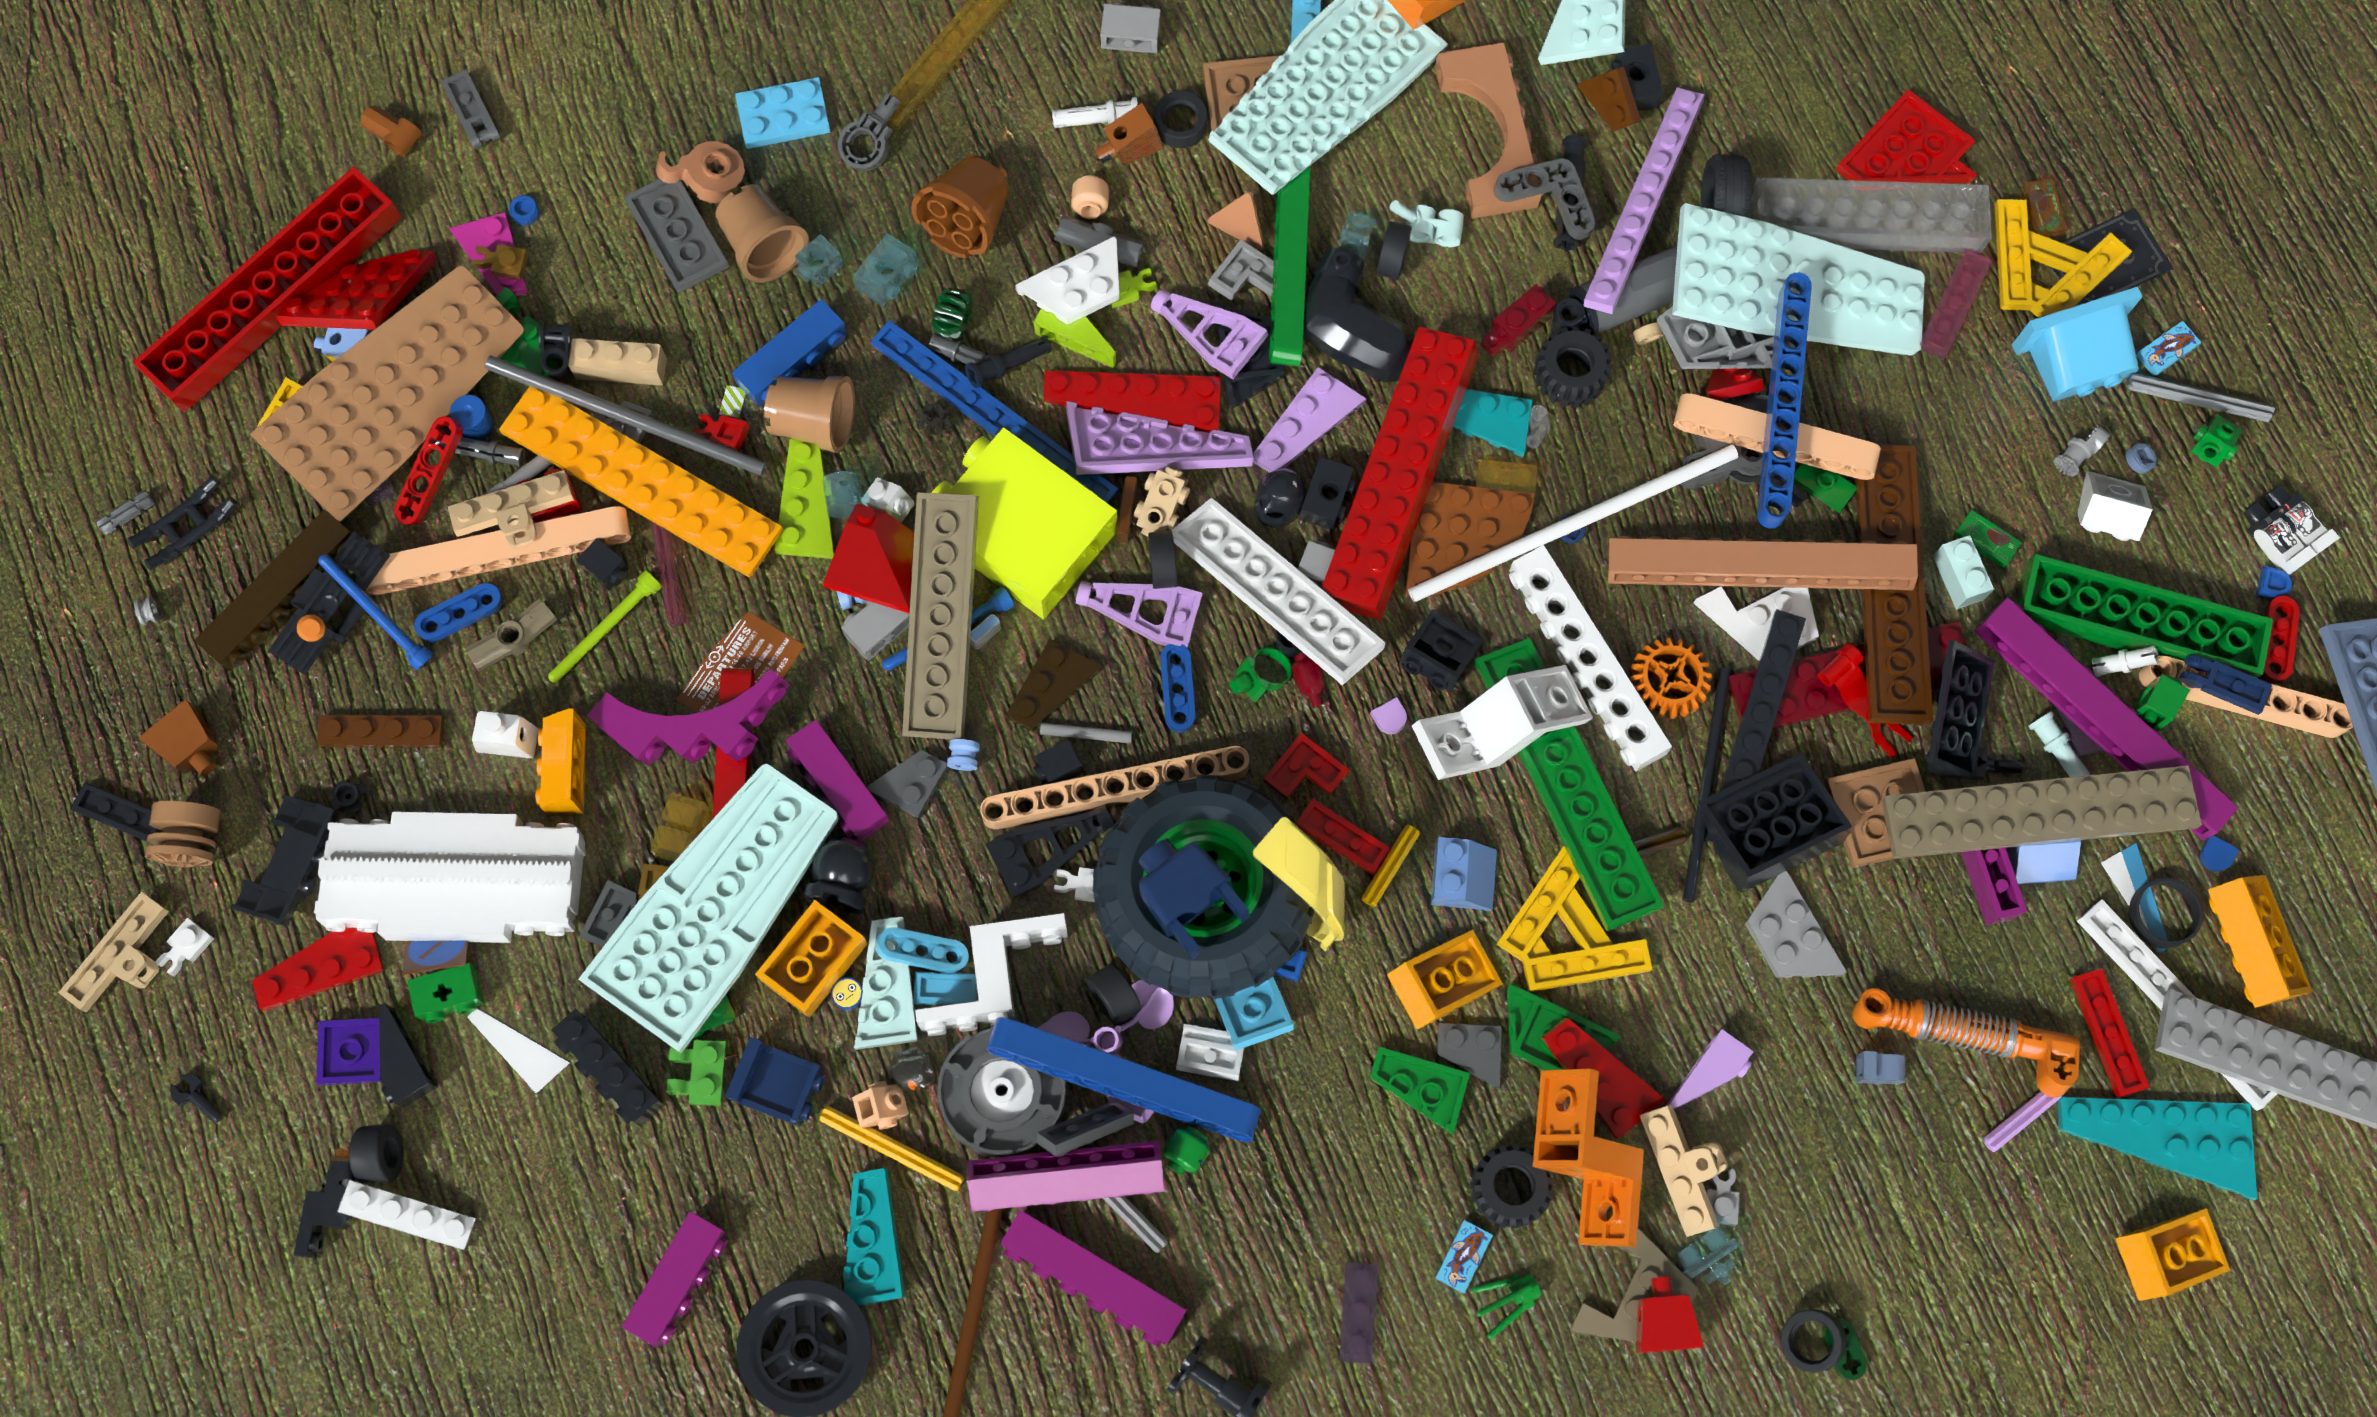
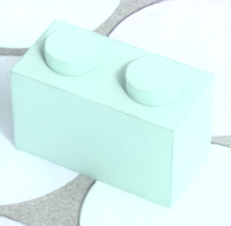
M1970 535L1942 544L1932 556L1956 610L1983 601L1994 590Z

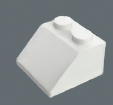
M2087 471L2077 513L2080 525L2090 532L2099 533L2103 531L2111 533L2120 540L2128 541L2133 539L2139 541L2153 510L2146 486Z

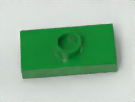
M1801 464L1794 474L1793 483L1838 513L1842 511L1856 491L1855 485L1832 471Z

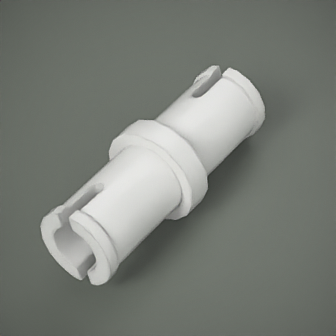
M2155 645L2132 651L2123 649L2119 650L2118 654L2092 658V665H2096V667H2093V671L2096 677H2100L2101 675L2120 671L2130 673L2134 668L2159 664V658L2155 656L2158 655V651Z

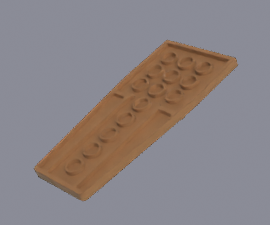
M458 266L319 371L259 425L250 436L340 523L412 456L425 441L433 422L439 417H447L450 414L453 402L459 397L467 395L489 371L485 369L488 357L492 355L501 358L522 335L523 326L465 267Z

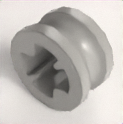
M152 596L146 597L145 601L141 599L134 601L135 613L142 626L148 625L150 620L154 623L159 622L158 606Z

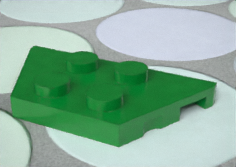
M1508 985L1507 1009L1510 1054L1542 1070H1564L1540 1038L1563 1018L1570 1019L1606 1050L1616 1043L1621 1036L1517 986Z

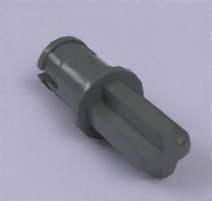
M937 333L933 334L929 345H931L929 350L951 358V361L954 363L960 361L965 364L970 362L975 364L987 358L985 353L965 346L964 341L959 340L957 342Z

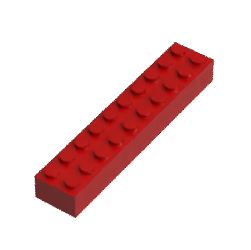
M353 166L132 363L171 402L185 413L281 327L276 316L285 308V304L289 300L302 297L330 277L339 273L343 267L351 265L398 223L402 216L394 203Z
M1418 327L1321 587L1325 593L1348 612L1382 621L1479 356L1475 340Z

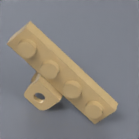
M565 470L448 506L453 530L457 537L498 524L509 545L512 548H517L533 543L536 540L537 533L531 516L532 513L573 501L574 498ZM526 531L524 537H516V533Z
M140 892L58 993L80 1010L87 1012L116 976L135 987L145 988L159 972V966L139 948L169 911L145 893ZM146 967V974L143 977H138L140 972Z
M1672 1104L1641 1114V1121L1686 1237L1715 1229L1719 1224L1702 1182L1713 1178L1728 1167L1721 1145L1717 1142H1708L1689 1149Z

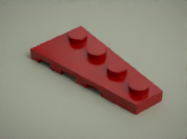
M345 927V931H332L256 977L252 982L259 1009L266 1011L384 972L385 969L375 932H361L357 928Z
M1563 1018L1540 1037L1564 1070L1593 1069L1599 1071L1596 1114L1614 1138L1619 1139L1641 1121V1114L1655 1110L1666 1101L1664 1097L1570 1019Z

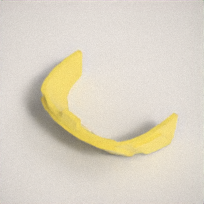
M1282 817L1254 849L1253 856L1315 910L1312 924L1309 925L1306 933L1317 941H1321L1320 947L1326 952L1334 941H1342L1344 938L1345 882L1330 858L1288 818Z

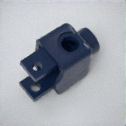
M1166 838L1154 844L1140 857L1138 863L1148 874L1139 882V889L1144 903L1167 937L1173 935L1192 960L1201 955L1200 947L1184 926L1221 898L1241 923L1249 918V909L1232 889L1230 877L1198 843L1191 842L1178 851L1172 842Z

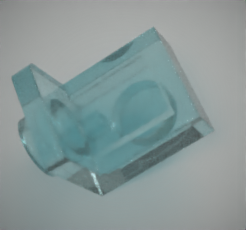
M1349 212L1342 228L1337 248L1349 250L1364 260L1377 220L1362 213Z

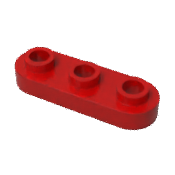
M2288 596L2274 598L2265 608L2264 617L2273 619L2264 671L2261 677L2266 682L2272 684L2283 682L2293 671L2300 609L2297 602ZM2276 610H2280L2283 613V617H2279ZM2273 638H2277L2280 641V645H2276L2273 642ZM2269 666H2274L2277 673H2273Z

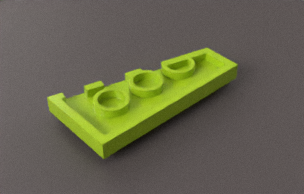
M790 439L778 520V524L782 526L783 531L775 542L774 550L776 554L832 559L834 556L822 452L817 444L796 439Z

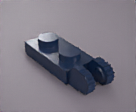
M2187 655L2184 662L2187 666L2207 673L2204 678L2197 674L2183 671L2178 678L2182 683L2192 688H2201L2200 691L2257 715L2263 712L2272 687L2271 684L2215 660L2212 662L2200 656Z

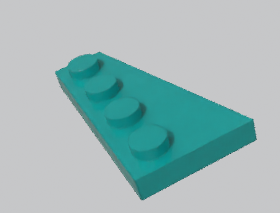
M881 1168L855 1173L853 1175L849 1215L851 1216L850 1233L847 1235L846 1245L848 1247L846 1267H844L843 1280L845 1281L844 1292L858 1306L905 1298L888 1169Z

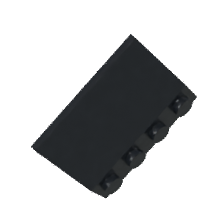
M1949 640L1946 659L1942 666L1943 677L1941 688L1937 695L1936 718L1932 724L1931 747L1926 758L1927 771L1940 777L1975 780L1995 661L1954 640Z
M1801 753L1697 803L1722 865L1740 893L1843 844L1852 829L1848 819Z

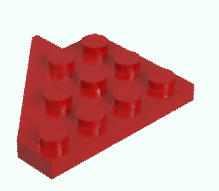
M1907 89L1844 157L1835 170L1856 187L1972 183L1978 174L1959 160L1973 146L1975 140Z

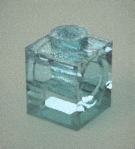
M821 234L795 255L798 268H796L797 273L805 282L811 281L816 287H819L843 267L840 252ZM815 260L823 261L820 265H811Z

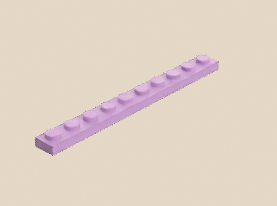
M1676 88L1586 294L1584 307L1613 314L1701 109L1704 94Z

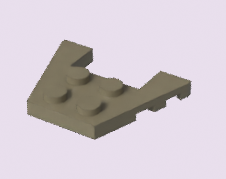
M1639 1229L1636 1247L1616 1246L1638 1257L1640 1260L1613 1318L1582 1303L1571 1324L1570 1331L1636 1343L1638 1300L1653 1298L1651 1278L1671 1277L1673 1296L1689 1295L1691 1303L1693 1302L1698 1288Z

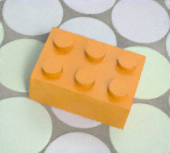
M814 900L755 975L761 982L810 1018L830 993L834 984L841 979L868 943L864 936Z

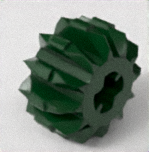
M945 288L942 291L933 313L932 325L936 333L955 339L961 338L964 335L973 313L972 307L974 303L971 294L958 288Z

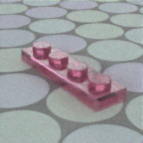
M1965 248L1919 343L1922 350L1943 360L1945 359L1992 260Z

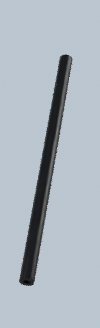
M1725 667L1719 668L1698 802L1712 795L1729 688V676L1731 675V669ZM1698 807L1682 901L1689 903L1695 902L1706 833V825Z

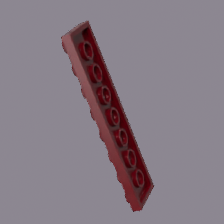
M1959 622L1927 629L1932 691L1941 688L1942 666L1946 659L1949 640L1957 641L1966 646ZM1862 644L1855 647L1863 656V662L1858 667L1861 669L1866 680L1865 646ZM1838 650L1793 661L1772 729L1851 710L1842 699L1840 691L1835 684L1828 687L1818 677V673L1837 656ZM1756 670L1729 676V690L1740 722Z

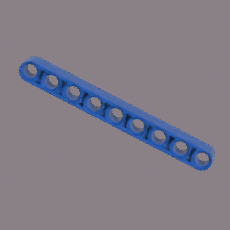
M1800 272L1792 273L1786 278L1778 295L1757 519L1761 525L1767 528H1776L1783 523L1790 512L1812 290L1811 280L1807 275ZM1790 288L1797 289L1800 294L1793 293ZM1787 315L1795 316L1798 321L1791 320ZM1785 342H1791L1795 348L1788 347ZM1782 369L1790 370L1793 375L1785 374ZM1779 396L1787 397L1790 403L1783 402ZM1776 423L1784 424L1788 430H1781L1777 427ZM1773 451L1782 452L1785 458L1777 457ZM1771 479H1778L1783 486L1774 485ZM1768 506L1777 508L1780 514L1771 513Z
M996 1018L987 1046V1051L995 1056L1238 1141H1253L1261 1112L1260 1108L1255 1105L1008 1018Z

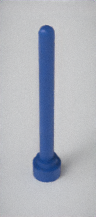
M323 554L319 557V564L407 652L408 663L416 671L434 656V653L427 646L423 647L420 643L416 645L330 556Z
M1004 586L992 591L993 595L989 597V601L972 610L971 624L994 611H997V613L1002 610L1006 612L1015 607ZM908 647L885 659L882 663L883 668L889 671L906 662Z

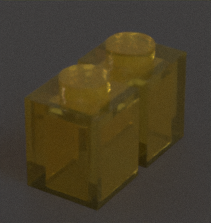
M670 793L661 817L662 820L666 821V826L658 825L650 848L651 853L656 858L675 862L711 822L712 813H709L710 809L707 804L699 800Z

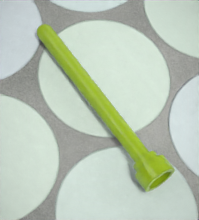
M644 570L637 577L636 588L549 673V680L556 683L563 678L644 596L655 595L662 588V585L649 572Z

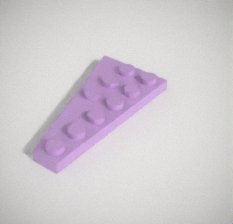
M1067 401L1066 412L1076 475L1157 471L1158 469L1165 470L1166 466L1184 470L1253 465V453L1249 436L1219 430L1207 433L1194 430L1195 426L1184 424L1183 428L1168 425L1166 420L1125 412L1119 415L1103 413L1104 408L1093 406L1092 410L1077 408V403Z

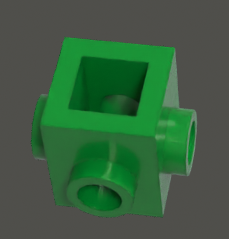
M2217 414L2208 425L2202 424L2194 434L2193 439L2196 440V443L2191 452L2197 455L2203 462L2209 463L2216 468L2223 459L2229 461L2237 452L2239 446L2236 445V442L2243 430Z

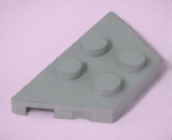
M1785 871L1777 875L1755 910L1745 922V926L1775 977H1841L1846 974V969L1788 872Z

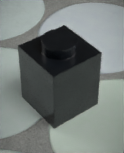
M598 538L576 559L582 570L608 591L613 586L621 584L629 570L624 560Z
M1068 739L1035 755L1037 765L1033 769L1040 783L1046 781L1047 784L1066 781L1083 773L1082 765Z

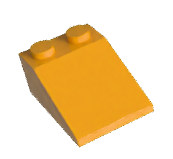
M1473 930L1403 963L1387 974L1417 1030L1503 985Z
M2207 1208L2115 1238L2138 1301L2168 1296L2230 1271Z

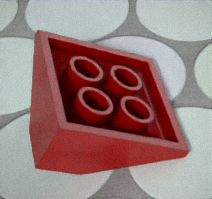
M857 503L845 524L824 579L823 587L909 614L915 532L885 511Z

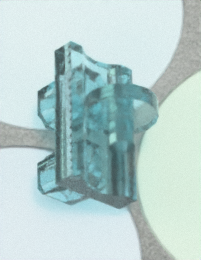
M1716 1227L1702 1236V1239L1712 1251L1705 1257H1702L1693 1243L1677 1253L1682 1265L1686 1269L1682 1273L1688 1279L1694 1278L1710 1267L1711 1271L1703 1276L1705 1281L1711 1284L1718 1279L1723 1285H1726L1731 1281L1727 1272L1734 1268L1735 1265L1731 1259L1726 1260L1722 1264L1718 1260L1740 1245L1735 1238L1729 1240Z

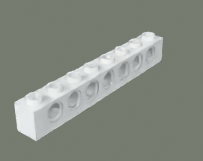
M1542 545L1513 561L1509 570L1511 583L1516 589H1521L1526 597L1524 601L1528 610L1532 614L1536 613L1541 621L1540 627L1547 639L1552 638L1557 646L1556 653L1563 664H1568L1572 670V678L1576 686L1580 690L1584 689L1588 695V704L1591 710L1596 715L1600 714L1605 722L1604 729L1611 740H1616L1622 749L1620 754L1624 762L1628 766L1632 765L1637 772L1667 755L1672 748L1671 744L1545 546ZM1536 579L1542 580L1546 584V588H1536L1532 581ZM1548 605H1558L1562 609V613H1552ZM1564 630H1574L1578 638H1568L1564 634ZM1580 655H1590L1594 663L1585 664L1581 661ZM1596 680H1606L1610 685V689L1604 690L1599 688ZM1619 704L1623 706L1626 714H1616L1612 709V705ZM1637 730L1641 734L1642 740L1635 741L1631 739L1628 731Z

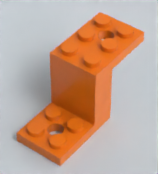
M1593 1069L1542 1070L1533 1167L1584 1179L1578 1244L1586 1246L1636 1247L1644 1149L1594 1137L1599 1071ZM1570 1097V1105L1568 1109L1565 1110V1099ZM1612 1206V1217L1609 1220H1607V1210L1609 1207Z

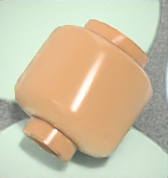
M1094 175L1078 178L1072 187L1071 205L1073 210L1085 219H1095L1103 215L1107 211L1109 204L1108 184L1102 178Z

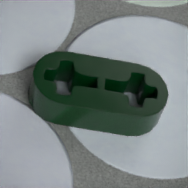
M1838 1318L1846 1333L1847 1343L1845 1351L1850 1360L1857 1361L1858 1366L1853 1368L1854 1374L1850 1370H1844L1842 1364L1847 1362L1844 1354L1840 1362L1834 1366V1370L1842 1379H1859L1866 1372L1865 1357L1851 1323L1845 1319ZM1823 1326L1822 1337L1829 1354L1832 1349L1833 1339L1828 1328Z

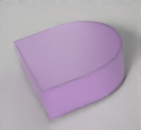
M1397 697L1370 712L1377 727L1386 734L1400 732L1407 720L1406 711Z

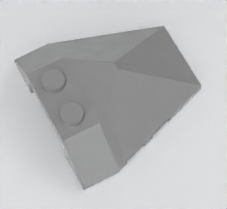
M1673 306L1657 318V322L1681 369L1771 368L1774 336L1746 332L1672 315ZM1785 342L1788 347L1795 348L1791 342Z

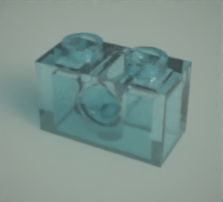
M887 233L852 276L856 290L884 307L889 300L892 301L897 297L901 289L900 286L905 279H910L915 274L918 268L916 252ZM885 269L894 270L891 274H882V271Z

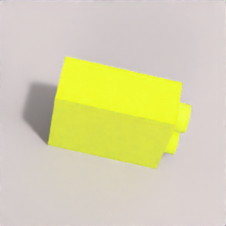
M1003 427L992 441L982 436L971 445L962 463L968 469L954 486L947 480H944L932 493L979 496L975 569L999 587L1004 586L1008 594L1045 620L1116 534L1117 510Z

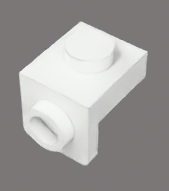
M878 477L860 500L865 506L885 511L901 523L915 504L901 486Z

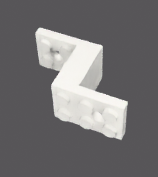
M1562 665L1506 676L1460 712L1421 719L1414 723L1412 728L1438 780L1500 766L1545 732L1585 724L1593 717L1567 666Z
M1064 913L970 926L979 1001L915 1010L917 1024L922 1033L928 1032V1036H939L946 1034V1029L959 1027L960 1032L977 1030L980 1024L990 1023V1026L994 1027L996 1018L1015 1020L1006 946L1012 945V949H1025L1031 947L1033 942L1043 941L1044 945L1061 943L1062 938H1068Z

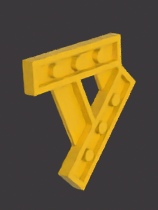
M1997 199L1994 204L2000 310H2030L2035 316L2041 318L2075 307L2129 257L2132 252L2111 232L2089 253L2083 252L2029 231L2027 200ZM2030 259L2067 274L2050 290L2033 284L2031 281Z
M1565 846L1560 850L1497 943L1502 949L1523 962L1528 991L1535 992L1651 972L1653 968L1646 939L1613 945L1576 891L1574 886L1580 877ZM1556 913L1582 950L1552 955L1540 936Z

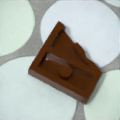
M1624 66L1577 84L1579 90L1613 131L1641 122Z

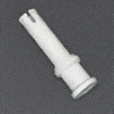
M1132 97V100L1120 102H1114L1112 99L1108 100L1106 104L1052 110L1054 129L1108 122L1109 125L1138 105L1137 97Z

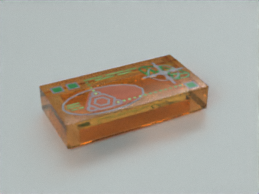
M2053 178L2025 182L2022 188L2035 233L2045 237L2065 234L2067 226Z

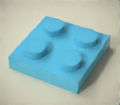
M1274 977L1256 988L1252 986L1236 992L1235 996L1214 999L1235 1051L1294 1030L1293 1022Z

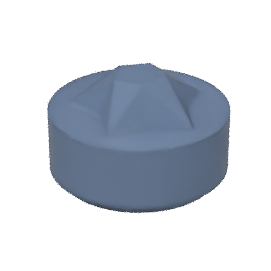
M2137 443L2126 452L2128 465L2139 474H2145L2156 466L2157 460L2154 451L2144 443Z

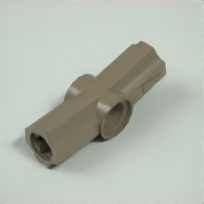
M538 599L512 621L501 623L494 633L465 649L476 669L481 672L510 655L523 654L528 649L530 642L558 619ZM519 633L516 641L507 643V639L511 634Z

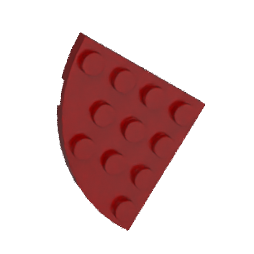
M412 249L406 253L377 258L359 265H347L339 273L330 277L302 297L289 300L285 304V308L276 317L281 326L375 330L397 308L436 263L437 259L433 251Z

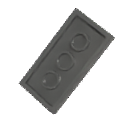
M658 179L624 196L626 204L677 293L729 268L727 260L681 181L666 183Z

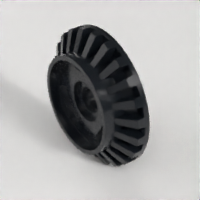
M797 1280L779 1285L764 1294L752 1306L741 1325L737 1340V1362L740 1375L755 1399L776 1413L789 1417H815L831 1412L844 1402H847L864 1380L871 1362L872 1341L870 1328L860 1307L849 1295L835 1286L815 1280ZM830 1312L846 1334L847 1340L838 1345L822 1320ZM782 1318L787 1323L772 1352L766 1349L765 1345L776 1321ZM802 1339H809L814 1345V1351L808 1358H800L796 1353V1345ZM824 1378V1388L792 1391V1380Z

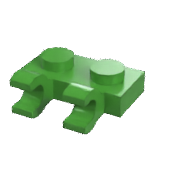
M694 1040L693 1049L685 1048L682 1053L670 1047L669 1061L671 1063L692 1064L691 1080L667 1079L666 1092L669 1095H689L690 1105L722 1106L726 1041Z

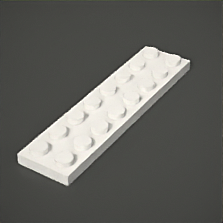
M1210 498L1171 530L1174 543L1341 685H1344L1384 650L1385 642L1213 498Z

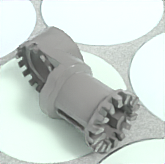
M2097 425L2091 432L2093 434L2088 435L2089 439L2086 438L2084 441L2081 438H2071L2065 452L2054 459L2053 462L2056 468H2060V472L2063 470L2064 475L2067 473V476H2076L2081 463L2095 455L2111 434Z

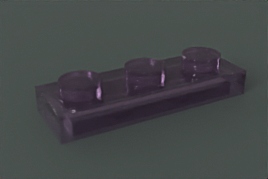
M1345 1263L1339 1347L1340 1362L1372 1364L1378 1265Z

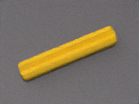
M1409 824L1405 825L1362 895L1364 903L1371 907H1375L1419 837L1420 831Z

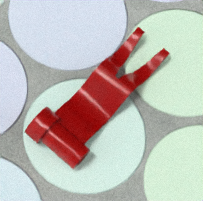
M1846 643L1837 651V656L1818 673V677L1828 687L1835 684L1846 705L1868 722L1871 728V736L1876 744L1893 758L1897 754L1883 737L1880 730L1881 723H1869L1867 682L1861 669L1858 667L1863 662V656L1855 646ZM1885 723L1889 729L1908 743L1913 739L1899 724Z

